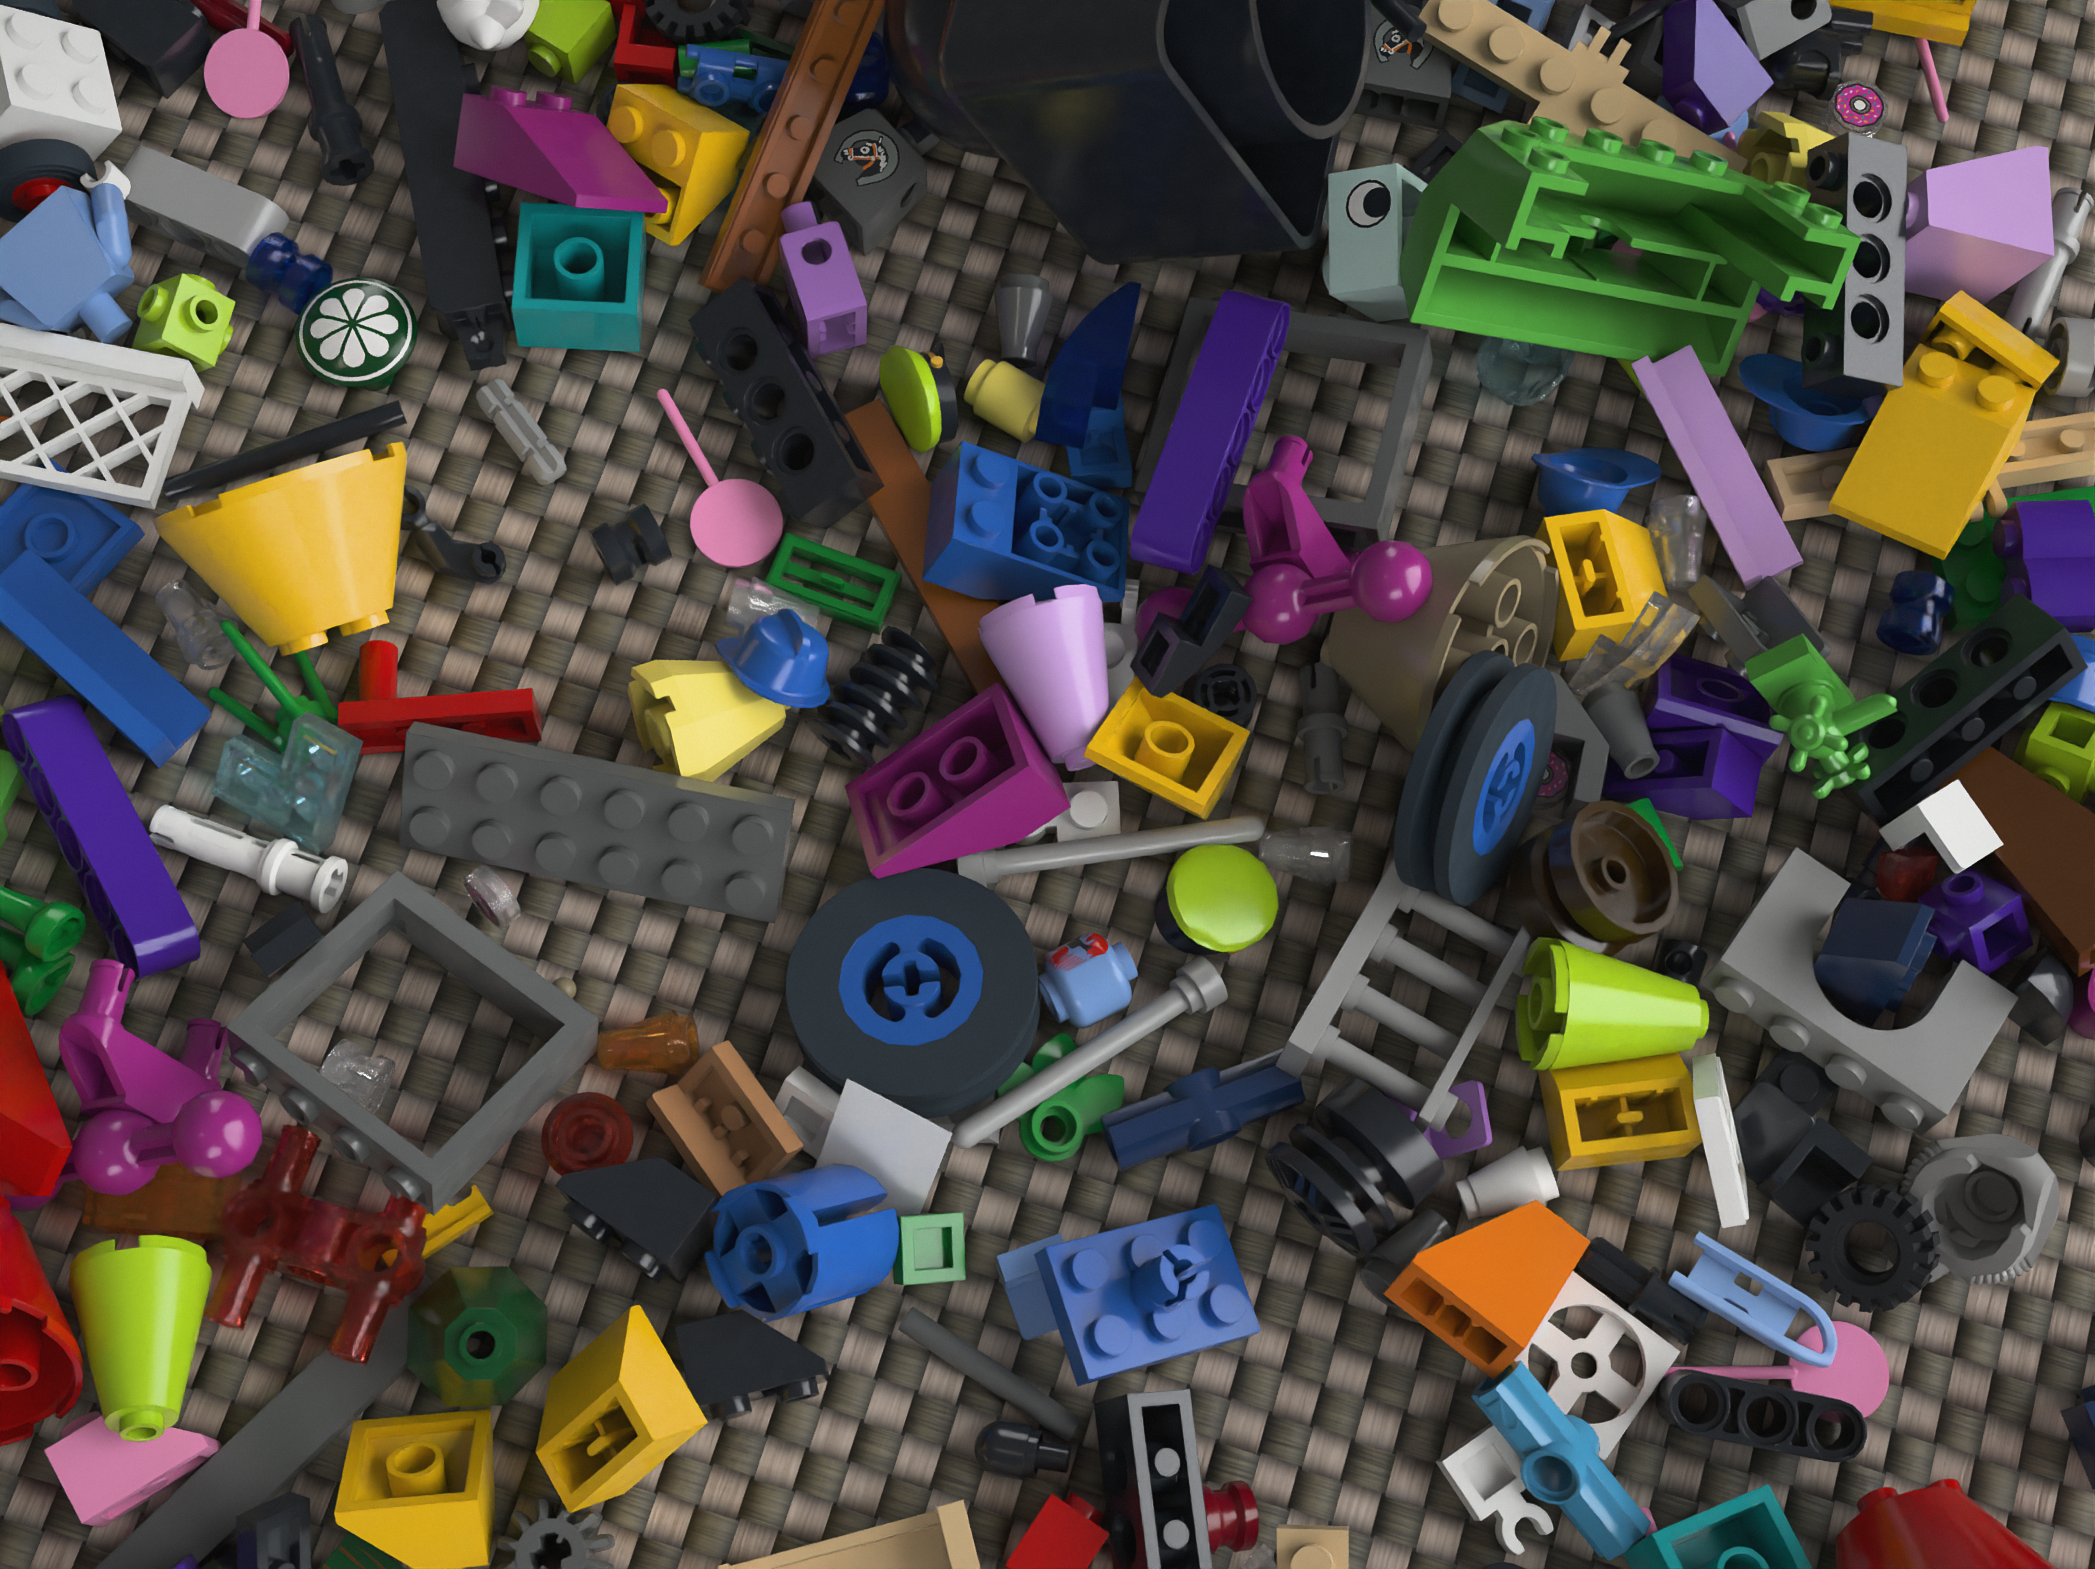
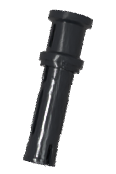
M306 15L311 35L307 36V34L305 35L301 18L297 17L290 22L288 32L292 37L313 109L308 121V130L310 136L319 143L323 158L319 164L322 178L326 182L338 186L359 183L369 177L375 169L373 156L369 150L363 148L359 135L363 128L361 115L346 101L327 34L326 22L318 15Z

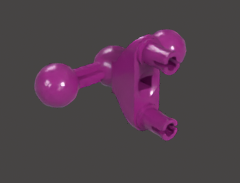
M1292 435L1283 436L1276 441L1267 467L1264 471L1252 477L1245 490L1242 503L1243 520L1251 556L1249 566L1254 573L1243 588L1253 600L1232 632L1247 629L1265 643L1286 645L1305 637L1317 622L1320 614L1358 607L1375 621L1399 623L1412 616L1424 604L1433 588V573L1426 556L1410 543L1394 540L1377 542L1365 548L1361 554L1342 551L1301 487L1306 470L1313 460V453L1311 450L1306 451L1308 444L1303 439ZM1167 586L1149 594L1136 612L1134 632L1139 644L1141 645L1158 612L1180 619L1194 592L1189 588Z
M97 959L92 961L89 968V978L78 1010L64 1019L58 1036L59 1050L64 1065L82 1102L79 1111L88 1115L91 1119L82 1125L75 1140H71L72 1150L51 1195L4 1196L10 1201L11 1210L25 1213L39 1209L55 1199L64 1182L81 1179L95 1192L123 1196L131 1194L151 1182L159 1166L164 1164L181 1162L194 1175L214 1179L233 1176L252 1164L262 1145L261 1118L254 1107L242 1095L223 1091L218 1081L220 1065L228 1041L226 1026L220 1027L221 1023L207 1018H194L190 1020L187 1025L188 1032L182 1053L177 1061L124 1030L123 1025L120 1023L135 972L131 968L123 969L124 964L115 960Z

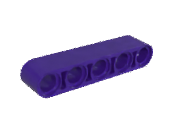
M1226 290L1223 293L1133 528L1130 552L1131 558L1134 561L1190 575L1197 574L1201 569L1285 344L1291 314L1288 302L1234 290Z
M63 694L4 711L2 726L10 753L117 961L124 964L123 969L131 968L135 972L133 981L136 982L197 961L200 958L201 947L195 924L76 698L71 694Z

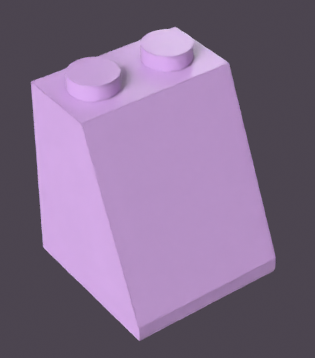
M2037 145L1928 169L1907 185L1906 292L1948 301L1957 292L1962 290L1984 305L2054 257L2048 148Z

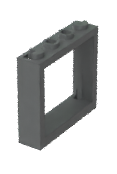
M1214 297L1210 300L1189 298L1134 488L1140 508L1221 297ZM1290 307V324L1282 351L1400 368L1365 503L1361 504L1307 495L1340 549L1361 554L1365 548L1388 539L1433 363L1429 331L1418 329L1405 322H1391L1386 325L1358 321L1356 318L1342 313H1333L1328 316L1300 313ZM1232 484L1216 530L1246 535L1242 503L1247 485Z
M397 870L226 1026L231 1054L229 1061L244 1072L245 1082L254 1087L259 1086L261 1083L279 1096L281 1105L293 1119L304 1126H309L313 1122L330 1135L331 1143L346 1160L354 1165H360L365 1162L382 1176L384 1185L393 1196L399 1199L404 1195L434 1216L597 1052L598 1017ZM391 929L546 1043L431 1158L274 1039L280 1031Z

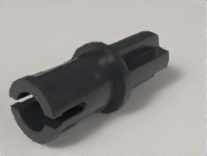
M1596 1236L1591 1240L1577 1263L1579 1270L1626 1302L1624 1310L1630 1314L1637 1310L1678 1339V1342L1683 1346L1687 1345L1695 1336V1333L1692 1332L1693 1326L1699 1330L1708 1316L1709 1310L1702 1306L1700 1307L1659 1278L1661 1270L1657 1267H1652L1650 1270L1646 1269L1603 1237Z

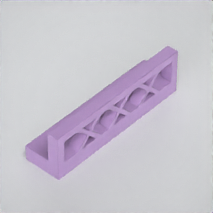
M1691 344L1653 364L1648 355L1632 363L1631 366L1746 591L1753 589L1766 576L1775 578L1803 564L1800 553Z

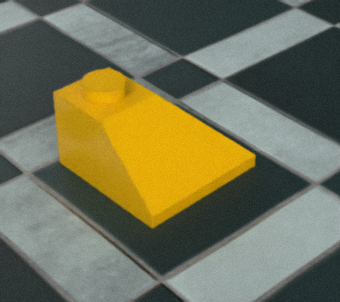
M1135 676L1087 745L1083 756L1145 791L1206 821L1227 788L1251 731L1173 692H1170L1163 698L1153 696L1139 678Z
M491 1409L353 1421L334 1511L336 1524L413 1569H463L466 1567L489 1565L495 1525L493 1419Z

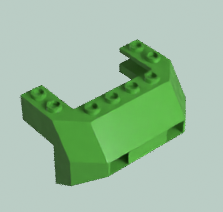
M1535 116L1532 118L1530 125L1504 120L1476 129L1423 190L1400 257V276L1409 319L1412 323L1635 362L1648 355L1652 364L1691 344L1706 374L1725 377L1761 286L1779 300L1791 302L1794 292L1797 290L1821 308L1832 310L1862 238L1840 224L1843 217L1841 213L1820 204L1809 203L1808 200L1811 194L1805 189L1780 181H1776L1774 185L1729 169L1727 168L1729 162L1715 154L1693 150L1690 158L1675 155V149L1648 139H1641L1638 147L1622 144L1623 139L1619 136L1596 128H1587L1585 136L1568 133L1569 128L1562 123ZM1602 229L1614 234L1630 247L1643 249L1641 256L1595 248Z

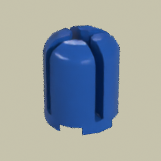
M836 1163L745 1184L729 1190L711 1211V1213L720 1211L714 1228V1250L705 1252V1260L712 1284L728 1307L741 1306L753 1316L765 1318L766 1320L763 1323H769L865 1294L871 1287L878 1286L886 1278L896 1262L900 1239V1227L896 1209L891 1208L846 1220L849 1215L872 1209L881 1203L888 1193L878 1180L855 1166ZM772 1259V1260L767 1261V1262H763V1263L761 1262V1261H764V1260Z

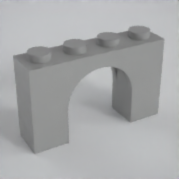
M1795 847L1773 873L1700 984L1714 993L1715 998L1722 1006L1735 1013L1746 1015L1768 1030L1770 1036L1780 1046L1793 1052H1801L1820 1065L1835 1084L1844 1089L1858 1092L1881 1108L1882 1113L1890 1122L1901 1128L1913 1130L1918 1135L1923 1136L1948 1115L2019 997L1962 959L1935 985L1909 1027L1888 1031L1876 1030L1861 1026L1846 1018L1830 1004L1817 983L1813 969V949L1821 929L1851 883Z

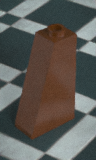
M1989 746L1933 790V794L1957 779L2004 844L1980 859L1981 862L1996 879L2005 882L2013 891L2021 895L2027 917L2077 977H2080L2095 967V814Z

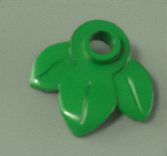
M1060 1033L1041 1046L1032 1058L1030 1066L1022 1062L1014 1074L996 1090L997 1097H1001L1077 1049L1071 1037L1067 1033ZM1085 1074L1016 1118L1015 1120L1019 1122V1137L1026 1151L1034 1158L1047 1163L1061 1162L1071 1157L1080 1148L1084 1136L1103 1131L1100 1123L1102 1115L1120 1109L1124 1096V1078L1113 1074L1086 1078ZM1043 1119H1050L1058 1125L1060 1135L1057 1141H1049L1041 1134L1040 1125Z

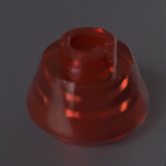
M596 1092L577 1093L559 1102L548 1114L541 1134L543 1154L548 1164L560 1176L623 1164L627 1161L632 1150L634 1139L633 1126L625 1109L613 1098ZM593 1134L600 1135L603 1139L599 1140ZM584 1147L590 1154H583L581 1148Z

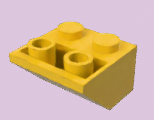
M617 84L606 125L609 132L668 200L666 213L644 212L646 232L669 246H679L735 188L740 171L735 165L744 153L750 135L749 130L689 98L685 94L676 92V89L664 84Z
M1960 290L1946 301L1937 312L1904 361L1903 367L1919 343L1988 370L1990 375L2003 376L2013 383L2018 382L2035 389L2037 392L2061 361Z
M1606 509L1544 517L1534 538L1543 541L1550 547L1549 554L1544 553L1546 565L1557 568L1559 574V602L1552 638L1558 662L1668 646L1679 642L1680 636L1647 528Z
M1679 1053L1547 1071L1538 1070L1555 1172L1685 1157L1703 1142L1693 1100L1691 1075Z
M640 1304L632 1306L549 1380L536 1455L568 1513L625 1494L708 1423Z

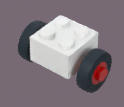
M0 0V217L19 223L61 185L85 192L91 199V193L81 184L80 177L87 173L98 181L93 162L122 132L100 31L62 21L61 12L55 0Z

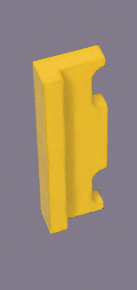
M476 1185L471 1187V1195L457 1205L449 1206L446 1203L434 1216L429 1213L407 1227V1237L390 1249L380 1247L378 1249L394 1277H400L415 1263L418 1265L494 1214Z

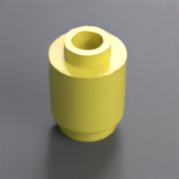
M990 359L984 360L970 378L964 394L965 402L973 406L975 415L1023 443L1028 442L1035 435L1042 438L1053 425L1059 407L1053 403L1055 399V390L1006 361H1001L997 364Z

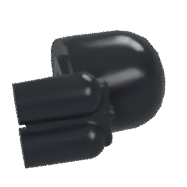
M1830 6L1832 18L1829 23L1765 57V70L1775 82L1773 86L1781 91L1789 89L1800 90L1814 96L1817 100L1830 101L1835 94L1839 82L1840 58L1850 56L1851 54L1860 55L1864 45V38L1869 36L1871 32L1873 12Z

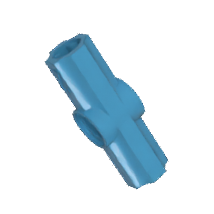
M1513 1360L1494 1380L1488 1376L1476 1386L1471 1395L1472 1399L1523 1461L1520 1472L1521 1480L1526 1489L1537 1499L1548 1504L1558 1505L1600 1558L1605 1557L1609 1561L1627 1552L1637 1540L1646 1534L1651 1522L1598 1457L1600 1443L1594 1429L1583 1419L1574 1415L1564 1414L1521 1360L1517 1362Z

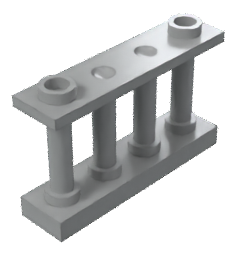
M1393 859L1287 1041L1275 1066L1299 1079L1310 1059L1320 1065L1326 1060L1416 1111L1418 1114L1413 1123L1422 1134H1424L1427 1127L1440 1132L1459 1098L1448 1092L1510 975L1514 973L1521 978L1524 977L1525 974H1521L1523 962L1534 940L1531 939V935L1523 924L1516 935L1513 936L1461 906L1443 899L1432 890L1422 891L1404 884L1397 875ZM1398 908L1408 914L1413 909L1501 958L1502 960L1489 984L1486 986L1398 937L1396 934L1399 929L1389 924L1395 910ZM1368 957L1378 963L1384 958L1473 1008L1474 1011L1460 1037L1369 987L1370 979L1360 974ZM1339 1008L1350 1014L1355 1008L1447 1060L1432 1088L1429 1089L1338 1037L1341 1030L1330 1025Z

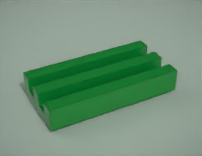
M786 532L763 584L765 595L880 635L886 613L889 614L893 605L894 594L898 592L901 586L902 573ZM792 555L882 586L880 593L846 582L839 577L824 572L820 573L789 562ZM782 576L872 607L873 609L870 611L783 580Z

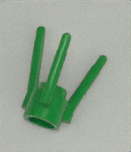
M228 619L222 620L220 622L221 630L281 704L282 707L275 715V720L279 727L277 729L217 687H211L208 690V696L234 717L271 742L286 760H290L296 755L300 761L304 763L310 762L329 751L342 736L338 726V710L330 702L306 651L294 653L293 656L313 701H310L305 695L294 698L236 626Z

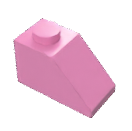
M94 1411L67 1424L60 1431L63 1439L45 1449L44 1452L81 1523L103 1528L200 1469L222 1448L220 1441L203 1434L173 1427L165 1429L161 1437L151 1441H126L120 1437L119 1433L108 1429L105 1426L103 1415H100L98 1411Z

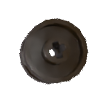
M1612 800L1591 802L1570 814L1559 824L1552 825L1534 835L1516 849L1509 867L1512 900L1520 921L1534 941L1538 937L1557 938L1609 957L1619 953L1627 945L1636 944L1663 929L1673 920L1679 902L1678 875L1668 848L1651 824L1633 809Z

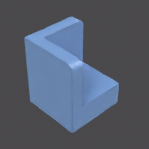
M1061 1233L996 1256V1267L1020 1335L1024 1340H1031L1059 1330L1034 1254L1047 1246L1063 1243Z

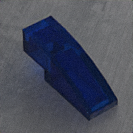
M1129 281L1107 296L1083 318L1065 341L1050 369L1042 394L1034 440L1083 450L1092 406L1116 411L1142 283Z

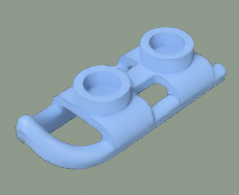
M1700 1231L1698 1232L1693 1244L1704 1250L1688 1278L1675 1270L1668 1285L1710 1312L1716 1313L1739 1327L1740 1330L1771 1349L1809 1365L1821 1368L1829 1367L1836 1353L1837 1337L1830 1318L1821 1306L1807 1295ZM1739 1272L1763 1285L1758 1296L1752 1295L1734 1283ZM1800 1308L1805 1310L1815 1320L1820 1330L1823 1341L1822 1353L1812 1351L1784 1336Z

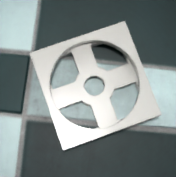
M1716 1053L1692 1057L1693 1100L1722 1228L1745 1225L1746 1220L1749 1219L1746 1173L1720 1057H1716Z
M1572 1271L1527 1347L1514 1360L1516 1362L1521 1360L1529 1370L1528 1353L1529 1347L1532 1344L1555 1362V1371L1558 1378L1547 1393L1564 1414L1569 1412L1581 1394L1595 1392L1619 1410L1610 1421L1589 1424L1599 1438L1600 1451L1598 1457L1603 1462L1675 1361L1680 1351ZM1573 1306H1588L1601 1316L1585 1339L1579 1338L1576 1340L1569 1338L1548 1322L1553 1313ZM1623 1334H1626L1638 1344L1642 1356L1643 1377L1636 1387L1611 1369V1361L1608 1355ZM1577 1353H1587L1594 1358L1596 1372L1591 1378L1582 1379L1573 1373L1571 1361Z

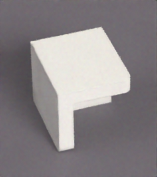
M1958 779L1879 829V832L1893 852L1925 832L1954 873H1960L2004 845Z

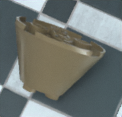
M1519 535L1417 549L1426 556L1433 573V588L1424 604L1412 616L1399 623L1375 621L1358 607L1335 611L1330 633L1325 638L1321 648V662L1334 668L1407 751L1414 756L1423 730L1439 698L1453 676L1474 654L1483 650H1491L1511 658L1515 667L1523 663H1531L1544 668L1557 618L1559 574L1557 568L1546 565L1544 553L1548 555L1551 549L1543 541Z

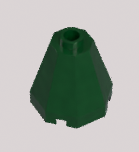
M450 1266L408 1307L407 1367L447 1407L505 1406L546 1365L547 1306L508 1266ZM476 1331L489 1332L493 1342L491 1348L485 1353L479 1349L470 1352L466 1347V1343L472 1333Z

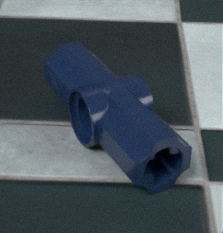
M1284 1048L1220 1072L1217 1068H1208L1192 1073L1166 1086L1163 1089L1164 1093L1143 1101L1131 1103L1121 1109L1102 1115L1100 1123L1105 1141L1119 1171H1126L1187 1148L1188 1152H1195L1211 1147L1239 1134L1245 1125L1270 1118L1272 1115L1294 1109L1296 1106L1303 1104L1306 1098L1301 1078L1297 1079L1275 1066Z

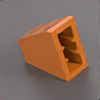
M1534 1200L1418 1252L1390 1283L1383 1294L1494 1380L1527 1347L1591 1241L1539 1201Z

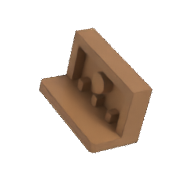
M729 1040L711 1046L677 1084L653 1093L646 1101V1106L693 1171L700 1184L717 1195L719 1200L729 1190L745 1184L773 1178L804 1147L801 1140Z

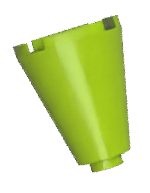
M1538 937L1531 944L1524 959L1521 974L1533 975L1529 995L1517 994L1516 1038L1519 1055L1522 1061H1531L1528 1068L1532 1070L1547 1071L1685 1052L1691 1050L1696 1040L1704 1038L1709 1024L1708 1004L1705 1000L1700 999L1699 992L1694 985L1557 938Z
M139 1235V1248L116 1251L115 1239L103 1241L81 1251L70 1263L69 1288L105 1426L119 1433L122 1439L131 1442H146L157 1439L164 1434L165 1429L170 1428L178 1421L212 1280L211 1262L207 1264V1252L200 1245L182 1238L161 1235Z

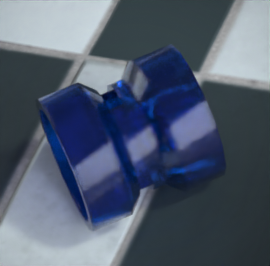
M874 31L843 102V106L850 110L863 111L867 108L874 109L881 105L889 94L890 75L884 54L883 38Z
M275 232L269 234L255 247L249 257L245 277L248 283L267 294L276 293L281 305L300 315L310 298L319 290L331 284L333 269L329 263L312 253L302 254L297 242L283 233Z
M1912 570L1898 573L1889 593L1892 606L1884 611L1876 630L1877 637L1888 647L1905 654L1917 656L1933 654L1936 652L1943 634L1940 624L1941 618L1947 616L1951 611L1956 597L1955 589L1946 580L1927 572Z

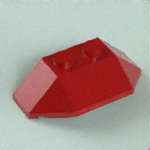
M0 960V1195L50 1196L73 1146L2 960Z

